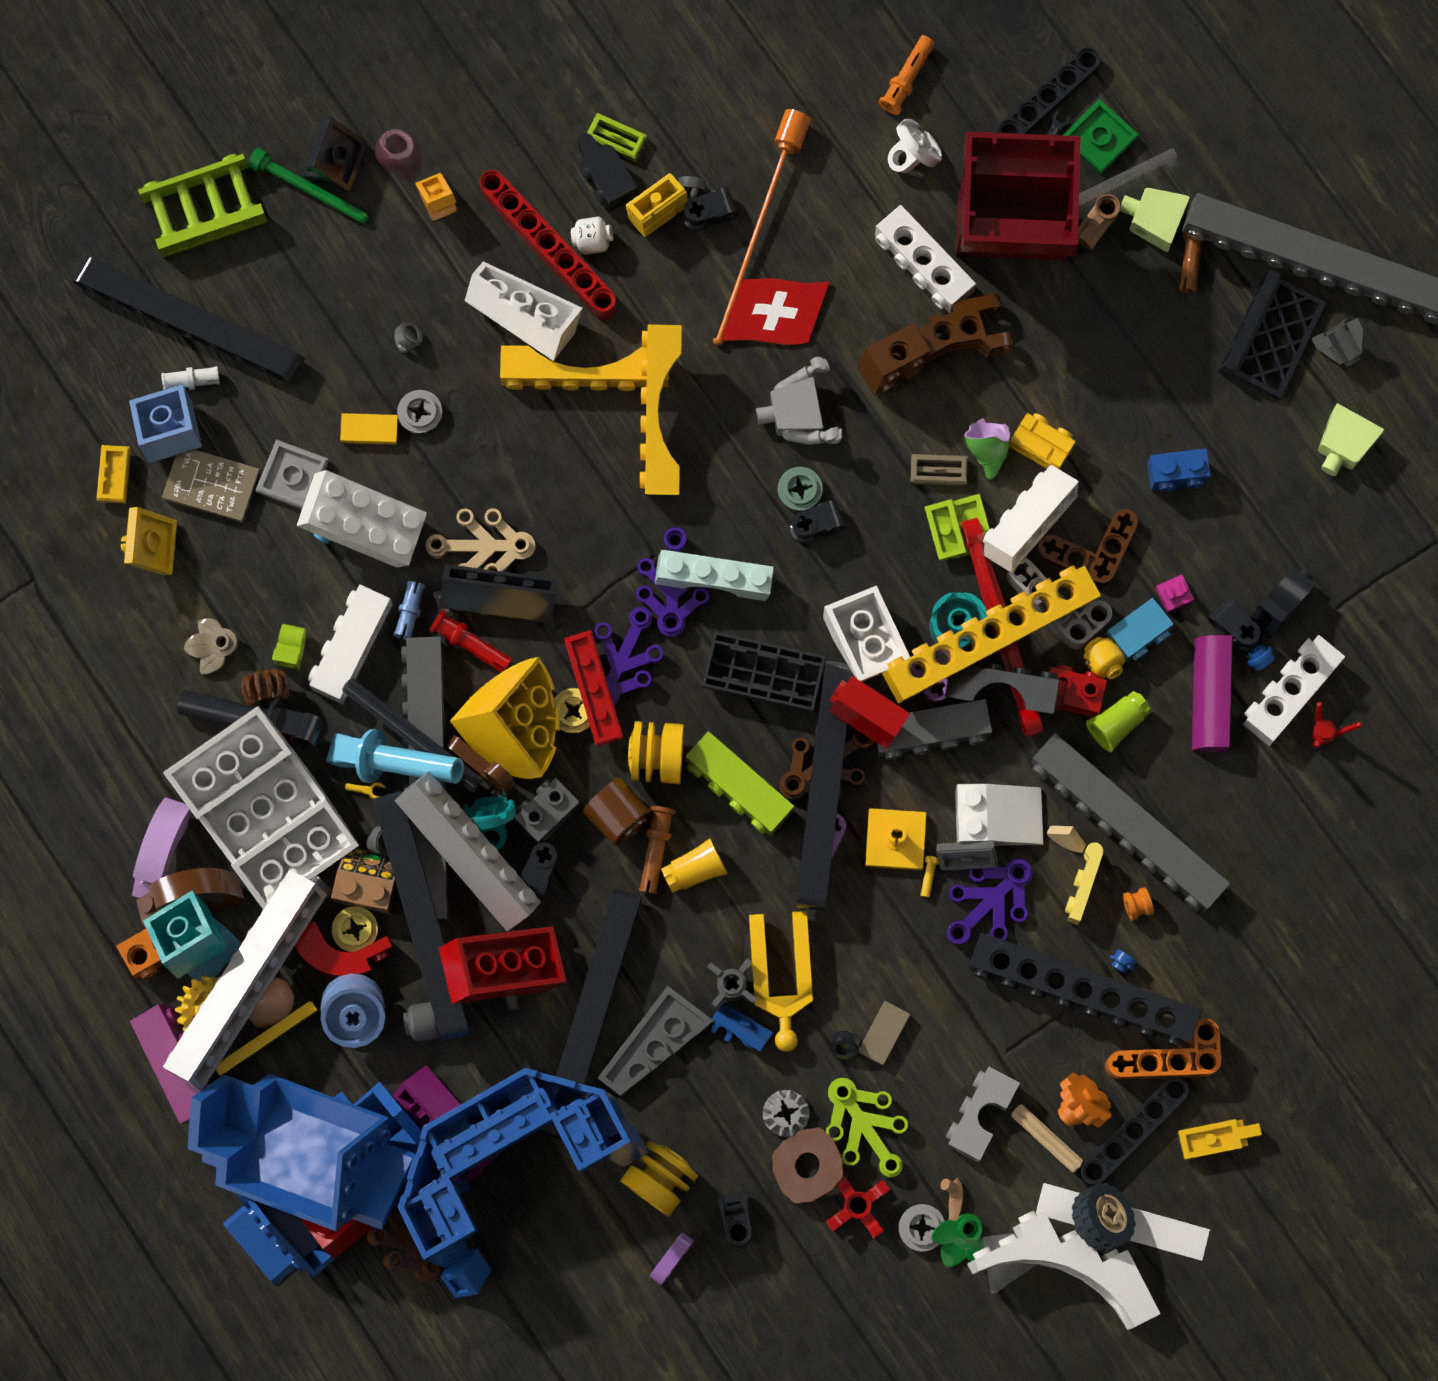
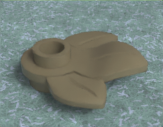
M205 618L198 621L200 633L188 638L184 645V650L193 657L201 658L200 673L208 675L220 670L224 666L226 657L236 651L238 638L232 630L223 628L219 621ZM225 637L226 644L223 647H221L220 641L222 638Z

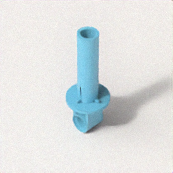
M378 729L368 730L361 739L334 733L326 762L335 766L356 768L358 777L366 783H373L378 780L383 771L414 777H422L429 771L438 781L457 784L460 782L464 772V763L461 758L388 746L385 734Z

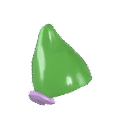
M983 418L978 420L977 423H972L964 437L967 448L976 457L979 464L983 466L986 478L993 479L998 474L1007 457L1010 431L1006 424L986 423Z

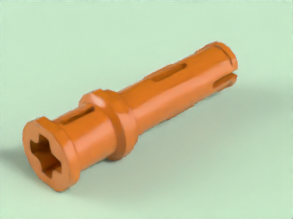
M924 35L920 37L899 75L890 80V87L887 93L878 101L879 106L885 111L894 115H899L901 112L900 106L906 96H910L912 93V83L934 47L935 42L931 38Z

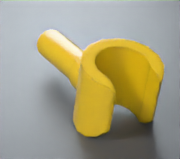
M346 783L345 790L369 795L373 800L380 796H375L372 793V789L376 787L385 789V786L382 783H374L371 787Z

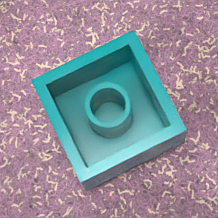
M193 890L143 920L162 964L177 979L227 949L208 906Z

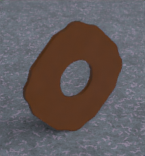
M821 1128L799 1131L783 1140L772 1155L773 1173L783 1194L796 1204L814 1202L830 1193L844 1176L843 1158L836 1143ZM805 1153L815 1154L820 1163L818 1172L811 1178H802L796 1171L797 1160Z

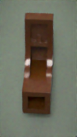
M197 868L170 874L150 884L152 891L136 901L142 925L145 926L143 920L192 890L208 907L221 912L240 902L244 897L238 874L217 868Z

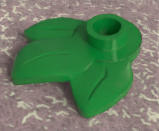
M969 1213L960 1215L956 1221H943L935 1228L931 1236L933 1242L942 1244L941 1258L944 1266L948 1268L959 1264L965 1258L970 1262L975 1260L973 1254L985 1248V1244L980 1236L982 1233V1223L977 1216ZM966 1223H969L970 1230L965 1233L963 1227Z

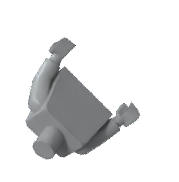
M815 357L810 360L811 366L806 365L776 384L774 390L770 392L771 406L756 408L758 424L775 422L777 435L783 436L787 441L806 445L825 442L837 444L842 439V428L834 427L826 432L823 431L813 378L817 372L824 373L830 371V367L826 359Z

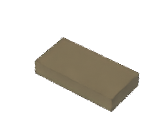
M884 1001L858 1053L883 1066L910 1014Z

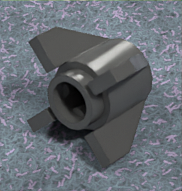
M1360 317L1349 321L1347 318L1326 333L1324 332L1313 337L1312 341L1316 349L1338 364L1344 363L1345 366H1350L1361 359L1359 355L1364 352L1365 326Z
M747 958L738 970L727 969L722 972L712 963L707 966V969L718 979L717 989L719 995L711 1003L712 1006L717 1008L724 1000L736 1001L740 998L752 1004L756 1001V997L746 990V978L744 976L752 964L751 960ZM735 982L737 989L732 988L728 991L726 988L727 983Z

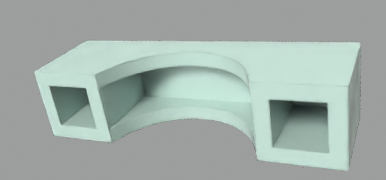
M661 550L658 557L655 584L682 589L686 587L716 588L731 592L738 597L766 601L770 595L773 567Z

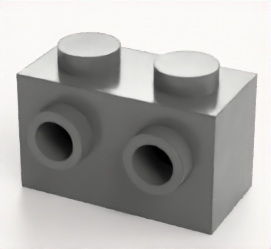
M556 778L552 782L546 780L536 790L538 795L531 802L526 800L516 809L517 815L514 817L516 823L537 844L543 843L581 807L580 802Z

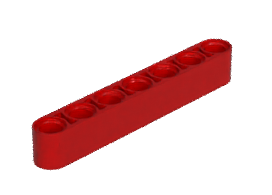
M496 170L484 172L480 177V187L484 199L595 317L602 320L611 318L616 312L615 295L609 287L500 172ZM491 182H496L500 185L496 190H488L486 186ZM508 202H516L518 204L513 210L504 208ZM527 221H533L537 224L533 229L529 230L522 227ZM548 240L555 243L551 249L541 247V244ZM564 260H570L574 263L568 269L559 266ZM582 280H589L592 282V285L583 289L578 286V283ZM602 299H606L611 303L607 308H599L596 305Z

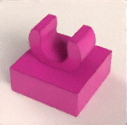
M1183 575L1161 583L1155 588L1167 613L1194 601Z

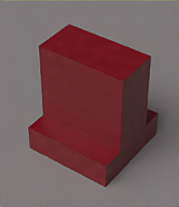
M967 132L964 145V171L957 204L956 256L1066 261L1067 256H1075L1078 246L1081 136Z

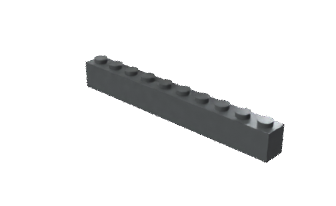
M1197 193L1191 201L1182 231L1188 233V236L1195 240L1205 239L1214 242V245L1224 250L1234 249L1241 252L1240 254L1246 258L1265 260L1271 267H1284L1293 270V273L1297 276L1313 277L1325 286L1344 288L1350 295H1363L1372 298L1371 300L1376 304H1389L1397 307L1398 311L1404 314H1417L1423 316L1424 320L1429 323L1438 324L1437 277Z
M441 637L406 638L407 646H402L401 649L402 663H407V674H402V689L408 693V702H403V717L445 749L443 642ZM403 739L404 747H409L410 750L418 751L416 748H414L412 745H410L407 741ZM409 776V786L420 777ZM439 781L446 791V782ZM409 818L439 923H448V862Z

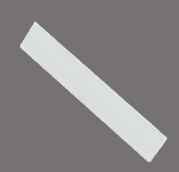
M1043 1183L1036 1214L1038 1215L1045 1211L1048 1218L1074 1225L1072 1204H1074V1199L1079 1193ZM1131 1208L1135 1215L1134 1221H1136V1226L1130 1241L1202 1261L1210 1229Z

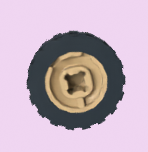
M1099 1183L1075 1197V1202L1072 1204V1219L1080 1238L1089 1247L1094 1248L1096 1251L1108 1252L1131 1240V1236L1135 1232L1134 1227L1136 1226V1221H1134L1135 1215L1131 1209L1130 1202L1127 1201L1125 1195L1118 1191L1116 1187L1110 1186L1107 1183Z

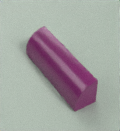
M1209 635L1198 637L1194 640L1191 751L1226 752L1229 748L1232 635Z
M427 1066L404 1081L393 1094V1097L421 1129L426 1124L461 1105ZM502 1151L464 1172L463 1174L467 1182L469 1183L486 1169Z

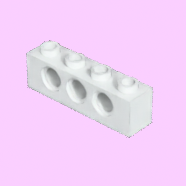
M899 205L876 225L875 239L884 250L889 249L895 255L894 260L903 270L907 268L914 275V282L921 289L926 288L933 295L931 298L940 309L945 308L951 313L953 305L966 300L974 293L976 283L902 205ZM907 237L911 240V243L909 245H901L897 239ZM924 256L930 260V263L920 265L916 259ZM944 276L949 280V283L940 285L936 283L935 278Z
M1320 635L1314 641L1309 638L1298 650L1302 654L1296 662L1290 659L1280 671L1284 675L1278 683L1272 681L1262 692L1266 696L1260 704L1254 702L1244 713L1248 718L1243 725L1268 746L1274 742L1345 658L1342 653ZM1303 663H1313L1316 667V673H1307L1303 668ZM1285 684H1295L1299 690L1298 694H1289L1285 689ZM1267 705H1277L1280 708L1281 714L1279 716H1272L1267 711Z

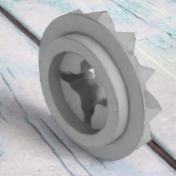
M414 390L401 399L397 414L404 429L411 431L413 434H426L428 431L435 429L442 419V406L439 399L431 392ZM422 402H424V411L429 415H422L417 422L416 414L412 411L418 410L422 406Z
M792 1090L777 1091L765 1102L763 1119L771 1132L779 1136L789 1137L804 1129L809 1119V1108L800 1094ZM782 1101H784V1105L788 1109L798 1108L797 1111L791 1114V1125H788L784 1117L774 1118L775 1115L781 1112Z
M926 1204L910 1207L904 1212L899 1222V1233L903 1242L909 1248L920 1252L932 1250L939 1245L931 1240L934 1230L926 1231L923 1241H920L919 1231L909 1228V1226L918 1225L921 1215H924L925 1225L936 1228L944 1221L943 1216L936 1208Z

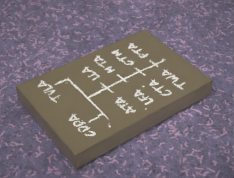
M193 449L176 455L162 499L243 523L260 474V469Z

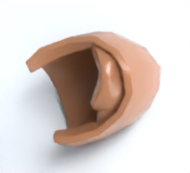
M274 977L249 1016V1019L257 1028L273 1026L290 1014L294 1004V994L288 983Z

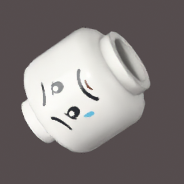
M601 217L578 220L575 227L571 228V240L574 249H578L583 255L605 252L608 249L609 242L613 241L611 225H606Z

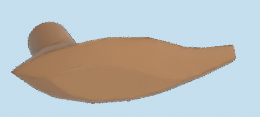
M958 1178L954 1181L944 1179L941 1182V1189L949 1192V1220L956 1221L962 1210L963 1188Z

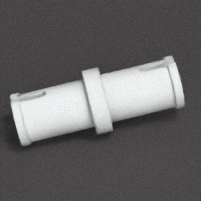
M217 366L192 370V367L186 368V371L161 373L163 390L183 384L184 388L189 387V390H194L195 386L220 384Z

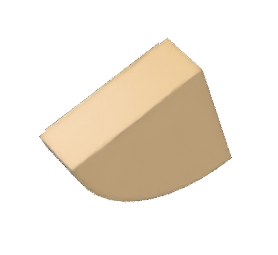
M1050 826L1047 831V835L1053 841L1068 850L1082 853L1086 847L1085 842L1073 826Z

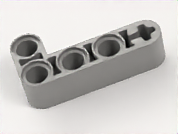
M1024 558L1012 573L1007 570L1006 574L1009 584L1019 594L1026 591L1027 595L1032 594V589L1047 579L1027 558ZM1016 569L1019 570V571L1022 570V569H1024V570H1025L1024 576H1023L1022 574L1016 576V575H1015ZM1026 582H1030L1028 587H1025ZM1058 591L1059 596H1060L1062 599L1066 600V599L1063 597V595ZM1034 600L1035 610L1044 613V603L1041 600ZM1094 601L1080 614L1075 610L1065 615V618L1058 619L1048 624V626L1069 648L1081 649L1107 627L1112 617V609L1104 601ZM1095 610L1103 612L1105 620L1101 622L1095 621L1091 617V612ZM1076 628L1083 631L1085 638L1075 640L1071 637L1070 631Z

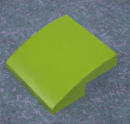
M980 494L956 501L950 499L925 506L939 561L971 555L964 542L960 522L977 517L984 537L990 530Z

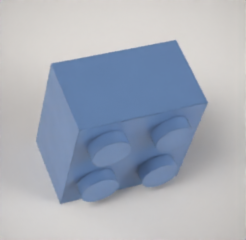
M183 384L129 401L138 445L148 463L202 447L193 403Z

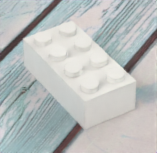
M325 470L314 474L297 526L398 568L410 564L427 513Z

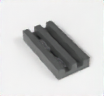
M994 841L937 844L936 852L941 871L998 868V857L996 856Z

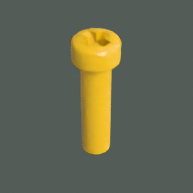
M926 856L925 862L927 865L920 896L930 898L935 867L939 865V860L937 857Z

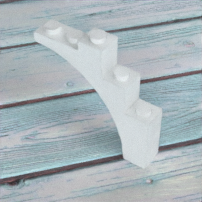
M1033 1210L1019 1217L1020 1224L1013 1227L1017 1239L1012 1234L998 1241L1001 1247L991 1251L988 1246L974 1253L975 1260L968 1263L972 1274L994 1266L1013 1263L1039 1264L1062 1270L1081 1279L1100 1293L1117 1312L1127 1330L1160 1314L1128 1250L1119 1254L1117 1249L1101 1256V1260L1097 1251L1089 1247L1080 1238L1076 1230L1058 1238L1045 1211L1036 1215Z

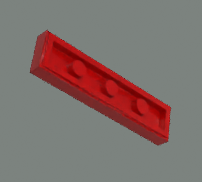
M589 630L564 638L595 745L599 747L624 739L592 631Z

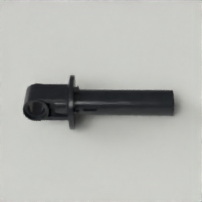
M183 690L178 700L177 711L179 715L230 726L256 708V706ZM280 697L273 700L269 709L260 708L289 745L306 751L314 750L324 725L321 718L310 713L287 710L285 699Z

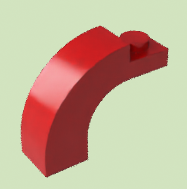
M315 921L307 925L295 944L299 954L310 966L322 974L333 978L347 974L371 975L374 972L369 963L372 961L375 964L388 959L391 956L390 952L394 951L387 936L358 951L341 952L335 950L327 944Z

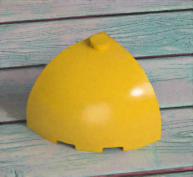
M539 657L522 661L503 671L481 687L463 705L450 722L466 743L490 764L494 760L514 777L524 779L542 777L556 750V747L553 746L556 731L560 730L559 707H555L552 690L555 687L550 674Z

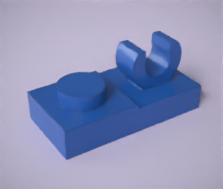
M726 1002L720 1006L712 1018L715 1024L712 1026L711 1032L715 1033L719 1027H724L727 1030V1035L724 1038L725 1041H729L736 1034V1037L741 1039L744 1045L758 1051L762 1050L773 1034L772 1031Z

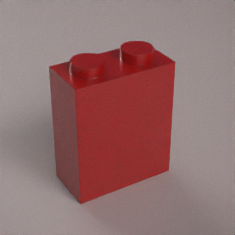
M851 676L847 683L842 680L829 700L833 703L829 711L830 713L885 749L889 747L910 715L909 712L854 676Z

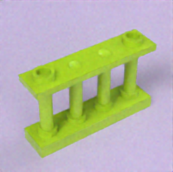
M231 154L224 157L220 162L161 182L152 181L145 184L144 188L138 189L144 203L152 201L163 233L160 238L155 239L163 258L267 223L261 203L255 205L251 202L241 174V170L248 168L243 154ZM229 174L241 204L240 210L231 214L225 212L215 183V179ZM203 183L215 214L213 220L204 223L199 221L188 188ZM178 192L189 223L187 229L178 232L172 228L162 197Z

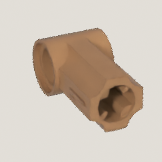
M1105 194L1099 197L1095 206L1078 227V243L1084 248L1092 250L1109 226L1116 221L1120 211V203L1115 196ZM1109 205L1113 208L1114 213L1105 215L1100 211L1099 207Z

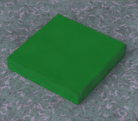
M1098 99L1063 134V136H1081L1080 157L1100 175L1139 138V134L1101 99Z

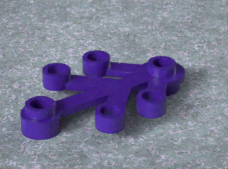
M674 527L666 531L664 544L669 551L680 552L686 546V534L682 529ZM678 537L681 540L680 544L672 545L670 543L671 538ZM649 558L641 559L637 565L639 574L648 577L655 584L657 569L654 567L653 561ZM644 563L651 565V569L647 572L641 570V565ZM656 585L667 597L666 608L653 596V591L649 586H640L636 591L637 600L642 604H646L658 616V629L663 635L668 637L680 635L686 625L685 618L698 606H705L709 602V592L704 588H697L693 592L692 598L679 609L678 598L690 587L682 589ZM641 591H648L650 593L649 598L642 599L639 596ZM698 593L706 595L704 601H698L695 597ZM669 619H674L677 625L669 628L666 622Z
M637 607L630 613L631 627L618 653L611 638V626L608 623L601 622L595 627V636L601 641L611 667L606 679L614 705L618 702L621 694L638 688L646 689L652 682L650 673L641 670L636 673L633 679L617 683L622 673L649 663H659L663 659V650L658 645H652L646 652L629 658L641 631L649 629L652 624V614L645 607ZM637 614H644L646 616L645 621L638 622L635 619ZM601 627L609 630L606 636L598 634V630ZM652 650L660 652V656L657 659L649 656ZM639 676H647L648 682L640 684L638 682Z
M1014 859L1006 867L980 868L983 872V877L979 879L975 878L972 874L975 869H970L969 878L975 883H980L985 878L1004 879L997 887H963L958 884L951 887L949 898L955 903H960L964 899H984L963 921H955L950 924L947 929V938L952 944L962 945L966 943L970 937V930L992 908L993 928L990 931V936L994 937V930L1001 929L1004 932V937L1001 940L1005 941L1008 932L1005 928L1004 896L1012 888L1014 907L1010 911V918L1015 923L1025 921L1028 911L1025 908L1024 886L1030 883L1033 877V870L1031 865L1023 859ZM1020 869L1024 875L1022 878L1017 879L1013 876V871ZM960 889L963 892V897L955 898L952 894L953 890ZM1021 909L1024 912V917L1017 919L1013 914L1014 910ZM955 929L963 931L964 935L961 939H956L953 936Z

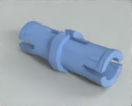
M407 582L403 604H400L398 608L400 616L394 632V636L399 639L404 628L403 640L412 638L416 617L420 616L421 610L419 605L423 590L425 589V586L421 583H418L414 594L416 582Z

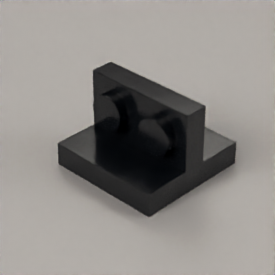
M323 117L302 177L308 181L329 182L342 192H350L368 142L333 117Z

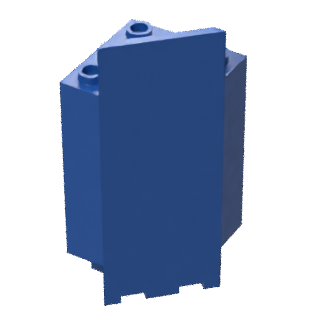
M268 1074L254 1085L222 1075L191 1098L187 1149L202 1154L203 1163L217 1167L215 1186L337 1231L351 1219L382 1230L409 1173L413 1157L416 1155L387 1143L390 1137V1131L388 1130L389 1117Z
M380 1082L353 1104L389 1117L388 1130L390 1131V1137L387 1143L412 1153H417L421 1141L419 1139L421 1130ZM342 1091L334 1097L352 1104ZM407 1177L396 1198L394 1207L399 1204L401 1195H404L408 1182ZM242 1195L237 1197L244 1206L223 1223L226 1229L275 1286L296 1268L300 1272L306 1270L314 1278L334 1260L320 1246L299 1217Z

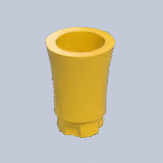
M711 838L687 854L671 861V864L661 869L672 893L727 874Z

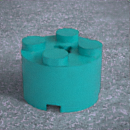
M953 592L941 597L933 608L929 623L930 634L934 642L937 644V637L952 630L953 634L963 630L962 626L956 627L953 625L954 620L959 621L962 619L965 623L974 617H977L978 621L986 618L987 614L984 604L979 598L966 592ZM966 638L960 639L961 649L966 652L971 651V642Z

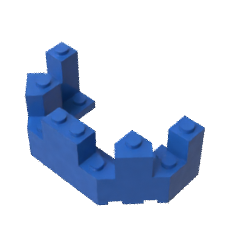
M524 1068L423 1126L419 1138L421 1141L407 1176L408 1182L404 1195H401L398 1209L423 1260L448 1268L471 1255L464 1239L477 1233L478 1230L460 1194L471 1189L463 1173L554 1122L578 1171L581 1173L606 1158L625 1167L648 1154L649 1152L636 1127L627 1122L615 1097L603 1089Z

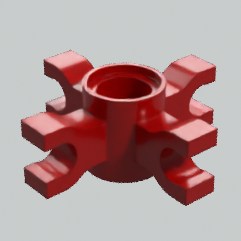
M843 1176V1179L837 1184L836 1188L846 1200L844 1209L826 1221L827 1225L833 1232L849 1219L861 1220L870 1235L875 1238L884 1230L870 1213L871 1203L890 1190L889 1187L882 1180L866 1193L855 1192L845 1176ZM861 1198L864 1200L866 1210L861 1214L853 1213L849 1207L852 1199Z

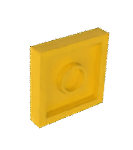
M139 507L129 508L127 535L121 539V542H126L121 544V550L125 553L124 563L164 576L172 575L177 520Z
M869 808L865 867L923 870L926 812Z

